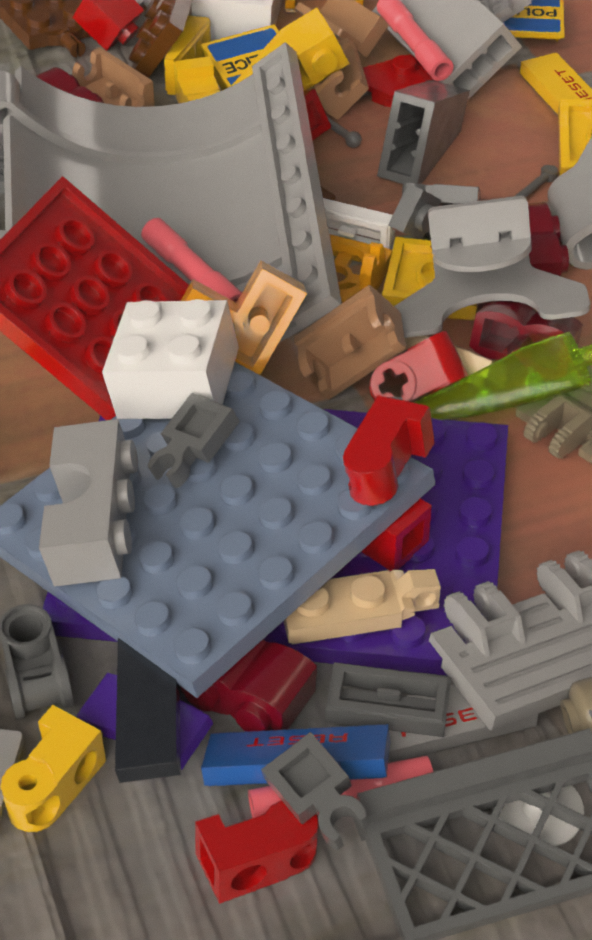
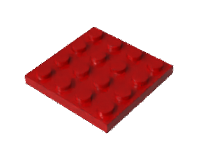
M62 176L0 239V331L105 420H111L116 414L102 370L127 302L145 300L154 302L181 301L189 284Z

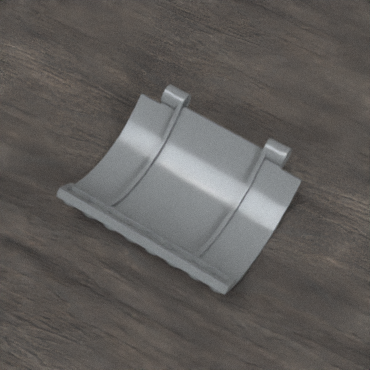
M285 42L252 66V75L223 91L184 103L150 107L118 106L77 97L42 81L22 66L15 70V76L6 71H0V133H3L5 189V230H0V239L63 176L189 285L191 281L173 264L166 262L142 239V229L151 219L161 218L187 242L189 248L214 271H218L241 292L246 287L260 260L303 283L307 295L280 342L313 324L341 305L342 302L297 52Z

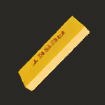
M557 52L521 61L520 74L557 114L560 99H592L591 87Z

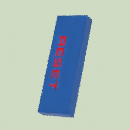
M385 724L211 733L201 766L204 786L267 784L261 769L309 732L316 737L340 765L350 780L387 777L391 744L389 726Z

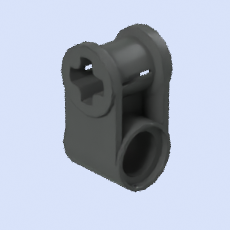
M22 604L9 609L0 620V637L7 667L5 673L15 719L25 718L26 711L60 703L64 708L74 706L63 655L60 656L51 618L47 611L33 604Z

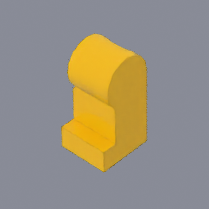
M210 56L173 61L175 94L178 103L200 99L220 92Z
M52 705L38 721L42 740L26 760L13 764L1 778V791L10 822L17 829L26 832H38L51 826L106 762L101 730L55 705Z

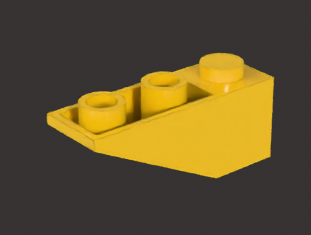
M315 8L282 28L231 86L252 75V66L285 42L297 52L303 91L350 63L333 31L319 9Z

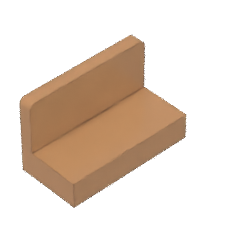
M327 0L320 11L336 39L342 41L347 37L355 43L357 52L366 58L389 26L381 16L355 0ZM298 2L295 7L303 15L312 11V9L301 2Z

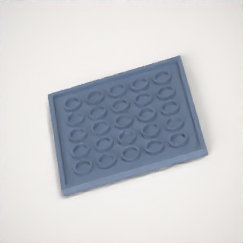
M236 362L233 366L223 405L232 408L240 422L209 463L198 458L195 459L191 465L188 479L179 488L173 487L166 476V473L171 468L164 472L160 480H156L148 468L150 458L158 450L167 446L160 433L171 419H119L125 440H133L135 443L138 458V470L136 473H130L129 478L134 490L135 509L134 512L127 513L126 515L131 531L132 550L130 554L123 555L122 577L120 579L54 587L39 550L44 506L63 503L50 468L0 506V557L116 641L120 638L175 678L179 686L196 698L435 486L433 469L410 457L399 477H397V493L391 500L374 506L355 502L350 496L348 486L350 479L345 472L343 454L358 428Z

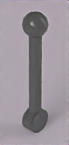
M328 117L331 124L330 129L342 136L349 147L356 148L361 144L362 138L358 132H349Z
M544 165L541 168L540 176L515 196L527 197L546 181L553 182L558 177V168L553 165Z

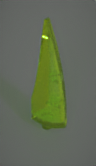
M569 331L522 347L491 365L415 403L429 406L431 418L455 420L509 410L590 387L591 378L587 367L592 365V344L578 348Z

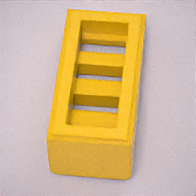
M188 16L183 32L167 52L164 59L165 90L167 94L176 95L173 61L207 57L201 48V44L211 41V22L209 18Z

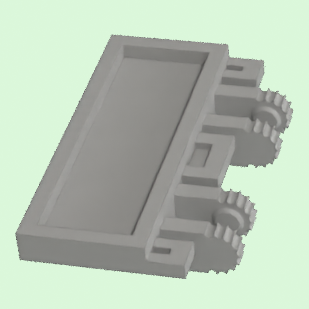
M578 550L567 554V557L564 558L565 569L561 568L560 564L553 560L538 564L539 567L536 568L537 580L542 591H545L546 594L543 593L511 604L501 590L498 591L497 586L493 582L490 583L488 581L475 586L476 589H473L476 606L460 591L450 594L444 599V612H446L447 618L453 624V627L450 626L431 633L429 642L443 659L441 668L448 677H451V681L490 732L559 706L560 700L568 698V692L572 683L592 677V559H589L588 554H585L584 551Z

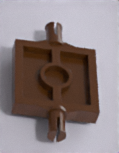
M0 0V19L29 50L46 46H61L66 48L72 57L77 58V55L81 57L86 50L85 44L80 40L91 37L72 18L82 0Z

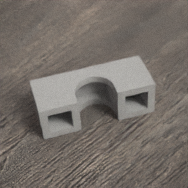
M119 419L54 427L49 466L63 503L44 506L39 550L52 583L55 587L120 579L122 577L123 555L130 554L132 550L131 531L126 515L127 513L134 512L135 509L134 490L129 479L130 473H136L138 470L135 443L133 440H125Z

